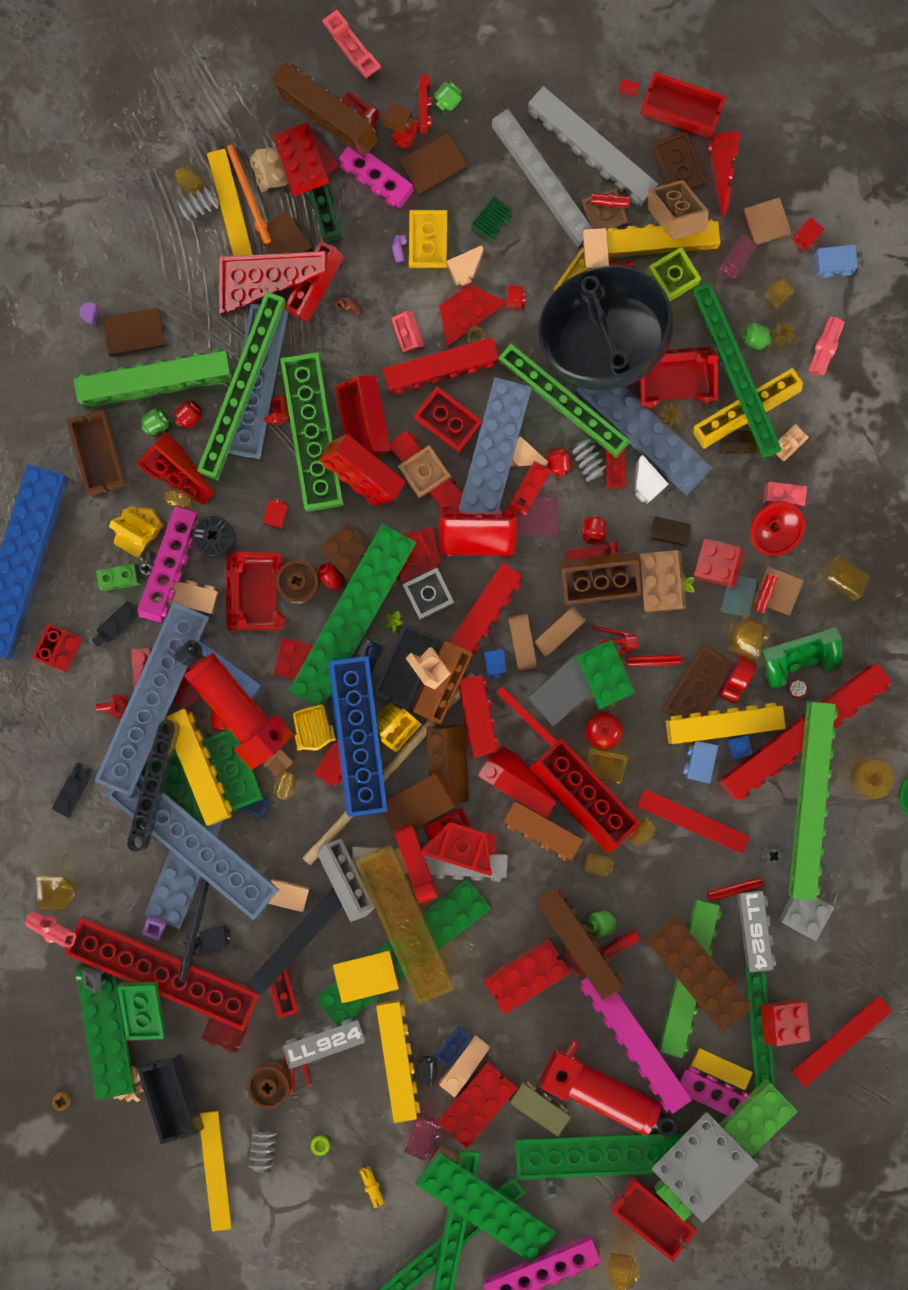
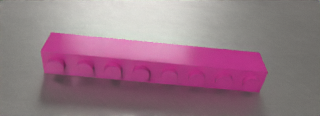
M584 978L581 981L583 984L580 986L586 997L590 994L594 1000L591 1004L597 1012L601 1011L605 1018L602 1020L609 1029L613 1027L617 1033L614 1037L620 1045L624 1044L628 1051L625 1053L632 1062L635 1060L640 1067L637 1070L643 1079L645 1077L649 1079L651 1084L648 1086L655 1095L659 1094L663 1100L660 1103L666 1112L670 1110L673 1114L689 1103L692 1099L618 993L603 1002L588 978Z

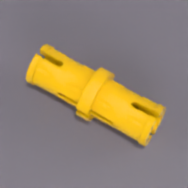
M367 1166V1169L364 1167L359 1172L366 1186L364 1189L368 1192L372 1201L373 1208H377L378 1205L380 1207L385 1204L371 1166Z

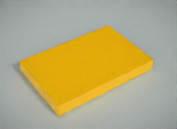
M409 210V268H447V210Z
M390 950L333 964L342 1003L399 989Z

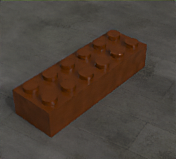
M284 62L270 78L283 100L364 158L378 142L375 135L376 131L371 126L372 122L364 115L362 117L358 115L355 108L351 105L347 107L337 95L332 96L329 94L326 87L323 85L318 86L308 74L304 76L294 64L289 65Z
M553 888L535 900L603 1002L623 989L621 986L624 983L617 972L613 974L610 969L613 966L606 955L603 957L600 955L599 951H601V948L595 939L590 940L588 937L590 932L583 922L579 924L577 921L579 915L573 906L568 907L566 905L568 900L562 890L557 891L556 888Z
M675 914L671 915L644 938L722 1033L753 1008Z

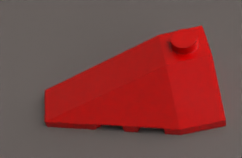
M740 131L715 134L713 140H709L707 152H711L710 164L720 217H725L731 192V185L729 183L734 175L735 168L732 167V164H734L735 157H737Z
M166 432L163 433L137 463L152 478L156 480L158 478L167 482V486L171 488L177 487L182 490L184 495L203 505L214 495V491L197 471L196 466L180 444Z
M504 746L486 761L478 774L480 778L546 819L557 803L528 769L521 757Z

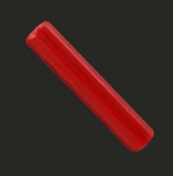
M681 654L626 657L627 667L680 665L683 663Z
M758 877L710 890L707 892V897L712 902L763 888V880Z

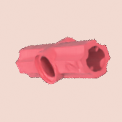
M831 316L828 318L824 331L814 348L815 353L808 369L811 373L824 376L830 359L834 356L839 344L838 339L845 323L842 319Z
M33 911L27 915L26 926L43 935L46 942H55L62 947L68 948L74 944L76 939L75 932L58 924L55 917H46Z

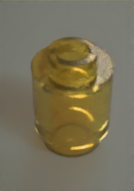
M187 166L178 168L175 173V181L189 193L196 194V191H200L204 184L201 177Z
M170 488L169 491L166 490L163 501L166 502L165 506L171 508L179 507L186 510L190 509L193 496L189 495V493Z
M281 771L280 775L277 776L272 791L276 794L275 798L285 801L286 798H291L296 783V775Z
M646 818L643 822L640 821L641 824L630 834L631 838L629 840L637 847L639 845L644 847L654 836L657 829Z

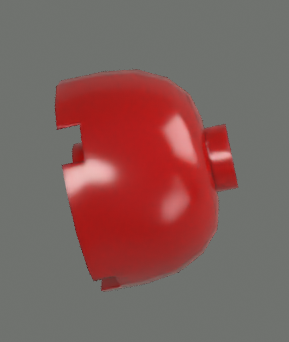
M599 712L593 714L585 724L584 734L586 740L593 747L600 750H608L620 742L623 736V727L621 721L615 715L609 712Z

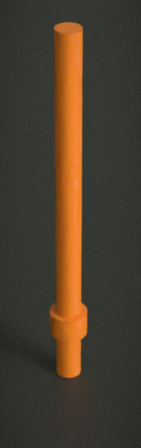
M228 145L227 150L255 219V227L260 232L263 242L267 244L271 241L267 231V223L265 219H262L234 145Z

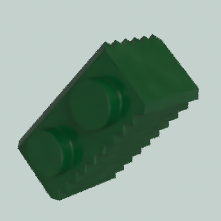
M493 196L472 223L471 230L487 243H490L492 239L495 241L501 234V227L503 225L507 226L512 220V209L496 196Z

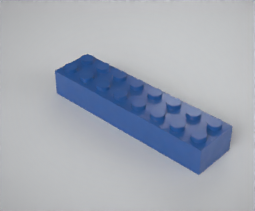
M360 656L329 660L327 663L346 815L353 817L387 812L369 657Z

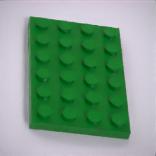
M230 730L201 741L203 747H206L210 753L209 762L217 770L218 775L216 779L218 783L221 782L225 790L223 794L224 799L229 801L232 811L264 799L253 769L251 770L234 750L240 742ZM174 751L163 792L202 824L205 822L177 751ZM159 761L155 764L157 772L162 770V764ZM148 762L145 763L141 772L144 776L146 773Z

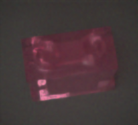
M742 234L719 269L722 271L721 273L725 277L735 280L758 244Z

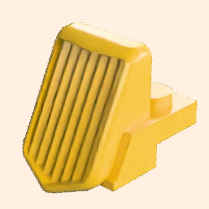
M130 506L123 509L120 517L111 520L109 527L115 530L116 533L114 544L137 558L140 557L141 552H146L150 543L157 537L164 524L154 509Z
M392 702L376 716L378 738L396 753L422 726L404 708L400 709Z
M324 705L309 707L293 713L297 732L295 740L298 750H319L329 742L337 740L335 726H330Z

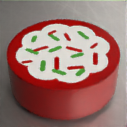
M794 679L788 684V693L794 698H802L808 692V685L802 679Z

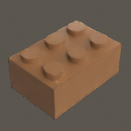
M684 180L648 190V210L672 240L707 230L708 210Z
M672 550L640 554L644 611L659 612L686 609L682 552Z

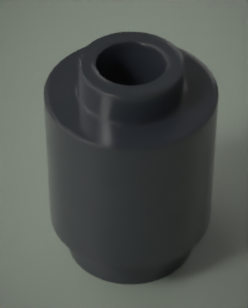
M422 1056L417 1061V1075L421 1086L436 1084L437 1067L436 1060L432 1059V1056Z

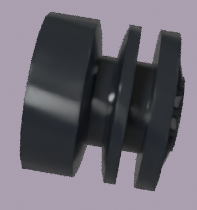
M207 516L195 525L193 542L196 548L206 556L213 559H221L235 549L237 534L224 518ZM212 532L217 534L216 540L210 539Z

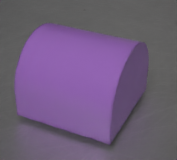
M84 303L79 310L81 318L91 326L96 325L100 308L95 303Z
M149 915L142 935L160 941L166 930L167 921Z

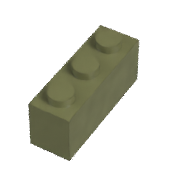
M521 1080L517 1086L518 1089L509 1098V1103L556 1136H559L571 1118L568 1112L569 1108L562 1103L558 1105L553 1102V1097L548 1093H541L536 1090L537 1086L531 1081L525 1082Z

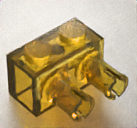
M610 1253L607 1275L610 1284L614 1285L613 1290H628L630 1287L634 1288V1282H638L639 1269H637L633 1256Z

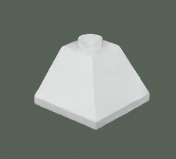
M642 455L636 463L634 490L637 492L635 496L642 503L645 501L648 504L666 488L668 483Z

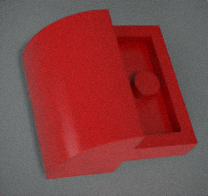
M47 623L31 658L66 673L83 638L54 624Z

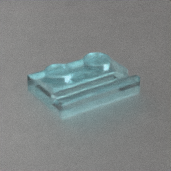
M739 576L736 588H726L721 612L749 618L757 579Z

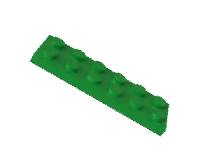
M116 976L104 978L106 982L102 985V991L96 994L85 988L83 982L78 983L95 1100L136 1093L128 1040H126L117 989L119 982Z

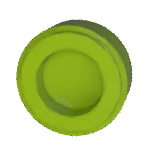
M325 1135L315 1136L310 1145L312 1152L318 1156L325 1155L330 1148L328 1137Z

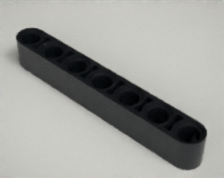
M163 720L157 728L127 840V846L133 852L146 850L150 843L180 731L179 724L174 720ZM170 723L173 730L170 734H167L165 727ZM162 743L167 744V751L165 753H162L160 750ZM158 761L162 764L160 772H157L155 769V764ZM153 780L157 783L155 791L150 788V783ZM148 799L152 802L150 810L145 807V802ZM142 818L147 822L145 829L140 826ZM137 837L140 838L142 841V845L140 848L136 847L135 845V839Z
M334 888L325 895L249 979L247 984L260 996L264 994L342 907Z

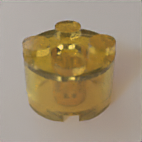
M744 615L741 618L744 621L741 624L737 623L728 641L731 643V647L728 646L727 649L746 659L751 660L753 657L757 659L762 651L760 647L763 641L768 639L770 630L767 629L766 625Z
M864 760L852 769L850 783L858 795L864 798L879 799L887 796L894 784V775L892 769L884 762ZM869 777H874L875 781H869Z

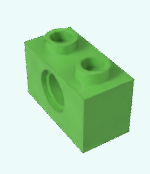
M130 564L96 570L99 590L109 591L141 585L140 574L137 570L138 566Z

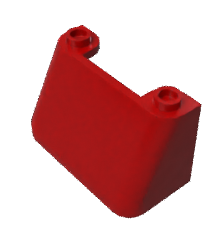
M712 347L667 349L657 366L639 380L641 406L654 408L656 404H659L660 400L697 398L703 404H710L718 400V355Z
M440 504V552L445 556L501 555L502 557H511L516 553L517 506L507 505V511L502 512V509H498V513L459 512V508H455V511L450 510V504Z
M235 552L227 555L225 561L226 627L228 631L283 630L285 617L280 611H277L276 585L277 573L284 565L282 553Z

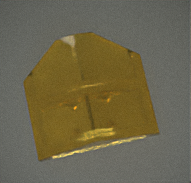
M37 875L38 909L65 910L75 895V885L64 876Z

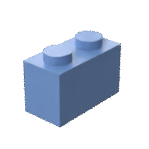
M856 245L818 248L814 253L816 276L822 275L823 278H828L840 273L841 276H848L853 274L858 268Z
M693 741L692 744H689L687 755H690L689 762H685L683 774H686L685 778L710 783L718 745L700 741Z

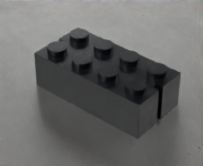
M404 623L373 694L387 701H390L392 698V703L409 710L420 686L421 679L406 658L410 653L421 657L429 647L436 650L440 639L425 632L421 636L419 635L421 632L419 629Z
M181 1053L146 1063L137 1069L160 1144L194 1136L204 1129Z

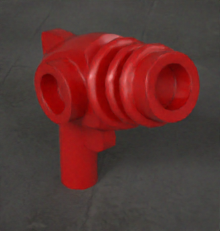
M113 694L110 702L95 704L97 712L107 710L109 716L114 715L116 719L120 718L118 720L120 722L128 703L125 694Z

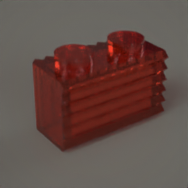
M210 1017L202 1039L210 1046L215 1047L217 1044L224 1047V1051L234 1054V1051L239 1052L248 1028L246 1027L244 1031H241Z

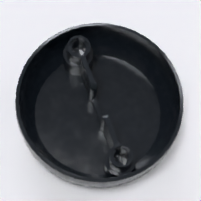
M618 265L595 267L568 279L557 288L546 302L539 321L541 348L553 370L566 381L592 390L618 389L645 377L661 361L673 335L672 308L668 296L661 285L645 272Z

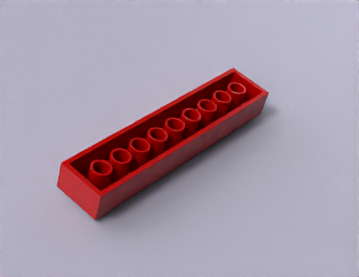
M878 663L868 665L821 701L835 704V708H837V718L833 724L835 729L843 724L842 720L844 718L854 716L858 712L857 708L871 703L874 700L872 698L878 693L880 695L889 689L887 685L892 681ZM806 713L752 753L753 755L748 756L717 780L731 799H740L742 801L750 795L749 791L752 788L757 789L766 782L764 779L769 776H775L781 771V766L789 765L797 759L795 756L801 753L803 749Z
M87 916L79 919L74 930L76 939L70 948L67 947L65 955L130 983L157 982L160 996L241 1031H244L247 1027L260 996L252 987L194 962L192 968H189L186 983L179 982L182 957Z

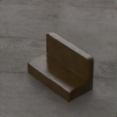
M751 430L734 431L720 439V454H757L760 452Z
M655 516L649 539L687 547L690 541L691 524Z

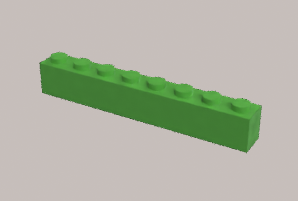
M510 344L501 354L499 361L503 366L526 385L531 386L537 394L615 458H618L629 445V440L515 346Z
M695 898L687 929L711 957L713 948L710 945L712 939L715 940L717 928H715L716 921H719L721 918L722 910L719 909L720 905ZM676 977L658 1050L661 1053L683 1058L684 1053L687 1054L689 1042H687L688 1035L693 1032L694 1023L691 1022L693 1015H697L699 1005L696 1004V1000Z

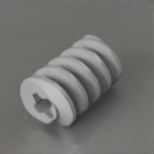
M210 185L211 191L206 187L203 188L204 194L197 190V197L190 193V200L183 196V203L176 199L183 216L188 221H191V214L198 218V211L205 215V208L212 212L211 205L219 209V201L212 185Z
M592 438L580 441L571 447H575L572 451L573 455L579 454L575 460L582 461L579 464V468H585L582 474L589 475L586 478V482L605 474L603 470L606 468V465H599L603 461L602 458L596 459L599 452H592L596 445L589 446V443L593 440Z
M260 1129L258 1132L252 1133V1136L256 1137L257 1140L251 1141V1144L256 1145V1148L250 1149V1152L255 1153V1156L249 1157L250 1160L254 1161V1164H249L248 1167L253 1169V1171L272 1173L270 1167L273 1166L271 1160L274 1158V1154L271 1152L275 1150V1146L272 1144L276 1143V1138L273 1137L277 1135L276 1131Z

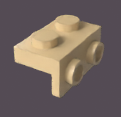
M257 149L250 157V164L254 169L256 183L260 191L265 192L268 188L286 186L288 180L278 149Z

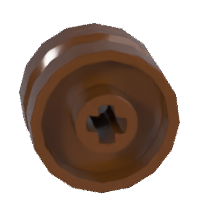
M294 560L287 562L280 568L276 577V585L282 597L291 603L303 604L315 598L319 592L320 579L316 570L305 561ZM298 579L302 580V582H300V586H297L295 584L296 580Z
M271 1059L262 1062L256 1067L247 1082V1092L254 1104L261 1108L272 1109L285 1102L290 1095V1069L287 1064L280 1060Z

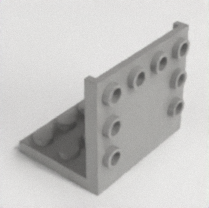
M706 1112L656 1163L652 1170L704 1223L760 1165V1162L755 1157L752 1158Z

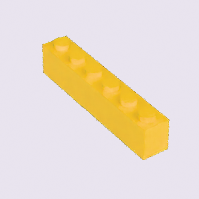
M708 219L706 231L674 240L669 237L662 226H656L655 224L646 225L645 228L629 226L623 230L609 228L606 231L608 258L672 253L680 247L685 252L718 249L720 245L719 223L712 219Z
M791 368L757 388L756 390L765 411L768 412L800 393L803 382L795 370ZM735 401L694 426V436L703 449L748 423L739 401Z
M776 702L766 703L763 708L751 705L746 706V710L739 711V707L728 708L726 713H720V710L708 711L709 715L701 716V712L689 714L690 717L682 718V715L671 716V720H665L669 744L786 729L783 706H777Z
M182 709L165 717L164 720H174L179 724L180 731L175 749L206 825L212 826L232 817L230 813L232 807L228 800L225 801L223 796L225 793L221 782L218 783L216 779L218 775L217 770L209 762L210 753L206 747H203L201 742L203 736L199 729L196 730L194 725L196 722L194 714L186 709ZM169 723L166 725V727L170 734L173 730V727Z
M400 1000L377 1003L376 1008L394 1123L417 1119V1113H421L419 1101H415L414 1095L418 1093L417 1084L412 1082L411 1074H415L413 1062H409V1055H412L410 1043L406 1042V1036L409 1035L407 1023L404 1024L403 1016H406L405 1005L401 1004Z

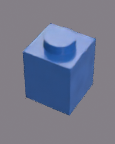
M504 651L484 652L487 676L491 675L492 679L503 677V673H507Z
M748 736L726 740L730 759L753 755Z

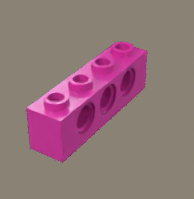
M347 147L339 157L340 167L345 172H352L360 183L368 184L376 195L379 196L381 194L384 196L386 202L393 207L396 205L398 208H401L414 191L413 185L371 153H368L363 158ZM358 162L365 163V165L362 168H358L355 166ZM373 173L380 174L378 179H372L370 176ZM388 184L395 185L393 190H387L385 187Z
M684 1066L678 1077L679 1082L690 1098L727 1116H730L735 1108L749 1096L747 1092L743 1091L741 1094L735 1091L736 1088L728 1083L724 1085L718 1083V1079L708 1074L706 1077L700 1074L701 1071L692 1066L689 1068ZM702 1081V1088L695 1089V1082ZM715 1089L721 1090V1093L718 1097H711V1094ZM732 1098L738 1099V1103L735 1106H730L729 1101Z

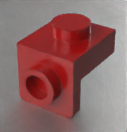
M285 395L272 399L271 415L264 418V422L272 423V425H281L283 421L290 418L287 397Z

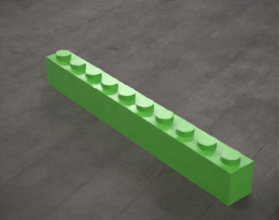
M267 291L264 295L197 469L201 475L219 480L284 311L286 302L283 297Z
M807 701L788 893L793 899L816 900L817 895L820 894V884H818L819 876L822 874L820 858L824 854L822 837H825L826 834L824 817H827L828 814L826 798L830 794L828 778L832 774V768L829 765L834 753V749L831 747L832 739L835 738L836 732L833 724L837 718V708L832 703Z

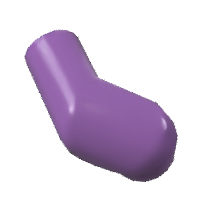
M404 234L394 237L392 250L396 262L405 260L401 245L407 243Z

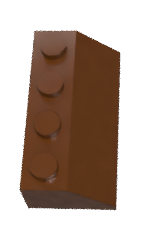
M465 725L428 726L426 734L429 776L439 772L457 804L469 801Z

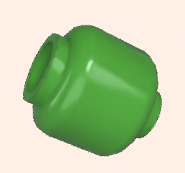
M451 81L450 83L444 82L434 94L437 100L435 104L443 111L445 109L452 111L461 101L462 96L460 93L462 91Z
M757 323L747 325L741 336L745 346L755 350H762L765 346H768L772 338L769 328Z
M154 408L142 417L143 425L141 428L147 435L151 434L157 437L169 428L170 417L163 409Z
M604 910L589 915L587 929L594 937L600 938L611 935L614 932L616 919L610 912Z

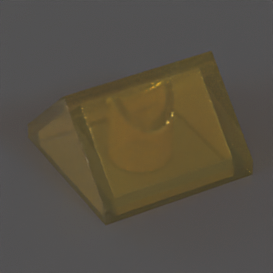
M838 555L822 581L855 601L862 597L870 575Z
M588 748L585 764L600 780L621 784L629 755Z

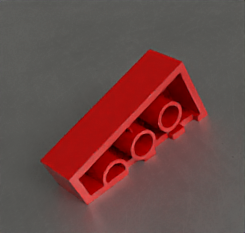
M482 675L462 678L458 687L462 708H465V712H463L464 724L469 729L467 731V742L469 746H472L473 752L469 753L470 760L492 756L496 753V748H499L498 737H494L493 733L495 721L493 717L490 718L489 710H492L490 698H486L485 691H488L487 681L483 680Z

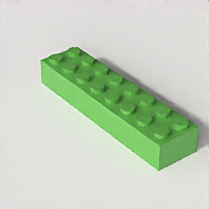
M216 349L212 350L210 354L195 353L192 354V357L188 358L184 356L174 357L172 361L157 360L154 361L155 364L147 365V363L136 364L134 368L125 366L119 367L117 371L112 372L101 370L96 375L81 374L79 378H74L77 401L85 408L231 382L234 376L231 359L226 351Z
M319 353L280 358L304 509L306 512L344 506L338 475L325 468L319 460L329 443L333 441Z
M766 1078L719 1125L752 1156L798 1111ZM662 1180L654 1186L658 1195L683 1221L693 1213Z

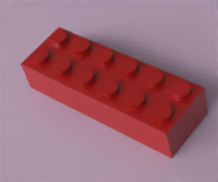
M562 738L528 768L607 854L618 848L641 824Z

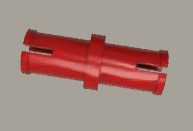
M592 193L591 205L608 206V208H629L630 196L613 195V193Z
M766 574L767 576L762 589L758 591L760 594L753 609L764 614L770 598H773L774 594L772 592L778 577Z
M633 930L621 938L617 937L616 941L601 949L604 955L609 958L620 951H626L627 947L641 941L636 930Z

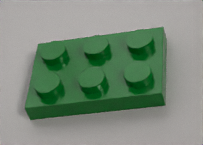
M612 640L576 655L598 709H602L635 693Z
M157 982L120 983L117 989L126 1040L164 1039L166 1033Z

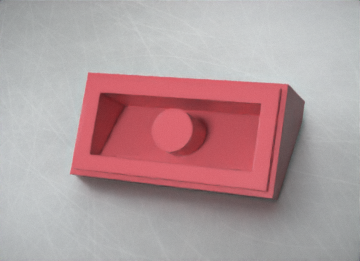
M404 311L391 318L403 354L424 347V342L412 311Z

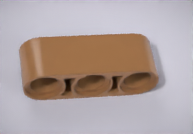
M573 606L533 644L547 657L581 626L586 619Z
M527 614L508 617L518 672L536 669L537 663Z

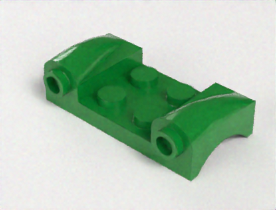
M836 627L762 650L766 666L764 675L769 685L773 688H779L787 684L788 672H794L807 666H814L820 662L829 671L837 670L843 665L842 638Z

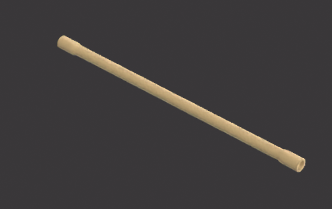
M469 672L465 678L473 677L474 675ZM457 687L447 712L460 699L459 687ZM428 719L382 770L384 782L427 736L426 728L428 726H436L437 722ZM345 811L325 835L303 856V859L309 865H312L318 858L317 853L325 844L330 843L353 817H348Z

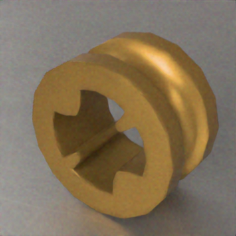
M65 1091L58 1092L52 1100L53 1107L58 1111L66 1110L71 1103V1097ZM60 1097L65 1098L63 1101L66 1100V1103L62 1106L59 1105L60 1102H57Z

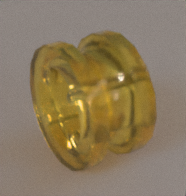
M479 327L469 329L467 333L468 342L474 343L484 340L483 330ZM477 332L480 333V334H479V338H480L479 340H478V339H474V340L471 339V338H472V335H471L472 333H474V334H476Z

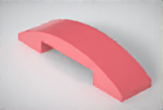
M338 10L322 20L337 45L364 78L367 79L381 69L380 64L365 49Z

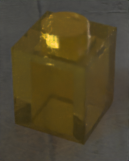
M782 277L767 290L765 296L776 308H779L794 294L795 290Z
M588 851L583 870L607 877L608 873H612L614 862L611 861L612 858L609 856Z

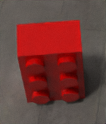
M439 387L434 389L414 415L415 422L459 455L481 428L483 422Z

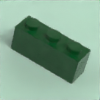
M327 184L309 190L323 242L329 244L342 240Z

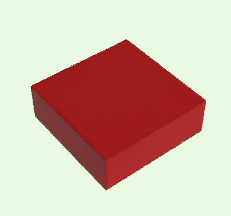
M621 79L618 93L637 96L640 83Z

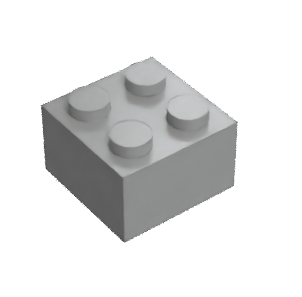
M438 568L402 584L419 620L454 604Z
M790 897L778 921L817 941L835 907L819 898L816 900H804Z

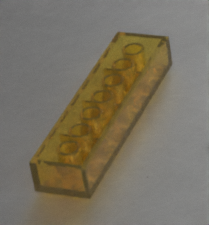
M390 843L356 858L355 863L417 1004L420 1005L454 990L452 978L393 844Z

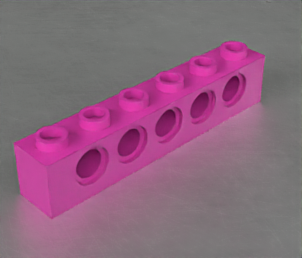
M179 507L174 508L137 610L139 617L162 623L164 617L166 618L170 608L168 606L169 601L173 600L175 596V584L180 582L182 576L181 567L186 565L188 554L186 553L188 548L193 546V530L200 521L196 512ZM182 528L187 529L185 533L178 532ZM175 545L181 546L179 550H172V547ZM167 563H175L173 567H166ZM161 580L169 581L165 585L159 584ZM156 597L163 598L160 602H153Z
M588 1235L538 1256L533 1263L525 1261L484 1278L483 1287L485 1290H502V1285L509 1284L511 1286L510 1290H541L544 1288V1285L549 1283L552 1285L557 1284L562 1278L576 1276L585 1268L593 1269L601 1261L592 1237ZM576 1254L583 1255V1259L580 1261H575L573 1257ZM559 1261L565 1263V1266L561 1269L555 1267ZM540 1269L547 1270V1274L544 1276H539L537 1272ZM523 1276L529 1278V1281L525 1284L519 1282V1279Z

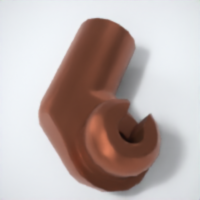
M339 298L335 303L337 309L351 310L356 318L364 312L353 298Z

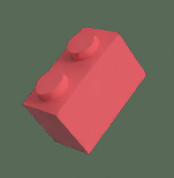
M768 482L765 484L763 504L787 501L798 508H802L805 506L807 486Z

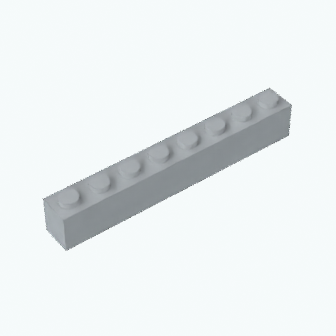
M544 86L529 101L528 112L534 119L538 118L541 120L543 126L548 131L555 132L557 138L562 143H568L576 155H582L589 166L592 168L596 167L603 178L606 180L610 179L617 190L620 192L624 191L630 196V200L634 204H639L642 207L648 200V190L656 188L658 186L657 182Z
M509 109L505 110L492 119V128L579 249L584 245L583 231L593 228Z
M353 846L352 861L361 875H367V871H373L375 875L386 876L387 872H392L394 876L405 877L406 873H408L400 848ZM489 853L492 876L424 855L433 878L443 879L445 875H451L452 879L463 880L464 876H470L471 880L482 881L483 877H490L491 881L501 882L502 878H507V854Z

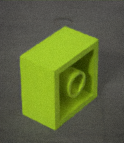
M682 247L653 263L647 269V274L661 285L670 302L699 285L701 277Z

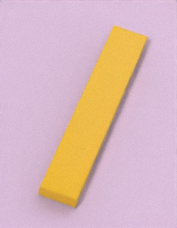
M226 149L209 152L207 156L233 256L253 255Z
M219 1110L201 1112L200 1115L204 1129L200 1132L212 1231L232 1229Z

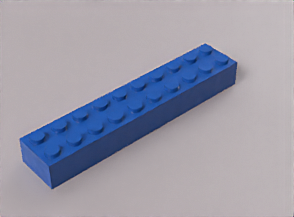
M30 464L26 466L0 549V657L6 659L13 658L69 480L63 474Z

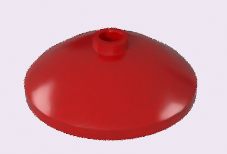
M776 501L767 504L757 512L750 526L752 544L759 552L767 556H781L790 552L799 544L805 531L804 516L798 507L787 501Z

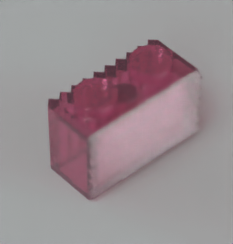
M420 1113L405 1145L404 1152L423 1161H426L427 1156L431 1158L435 1150V1146H433L435 1138L439 1140L443 1131L437 1120Z

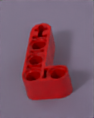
M409 824L394 830L418 903L437 898V890L425 857L420 854L421 846L413 825Z

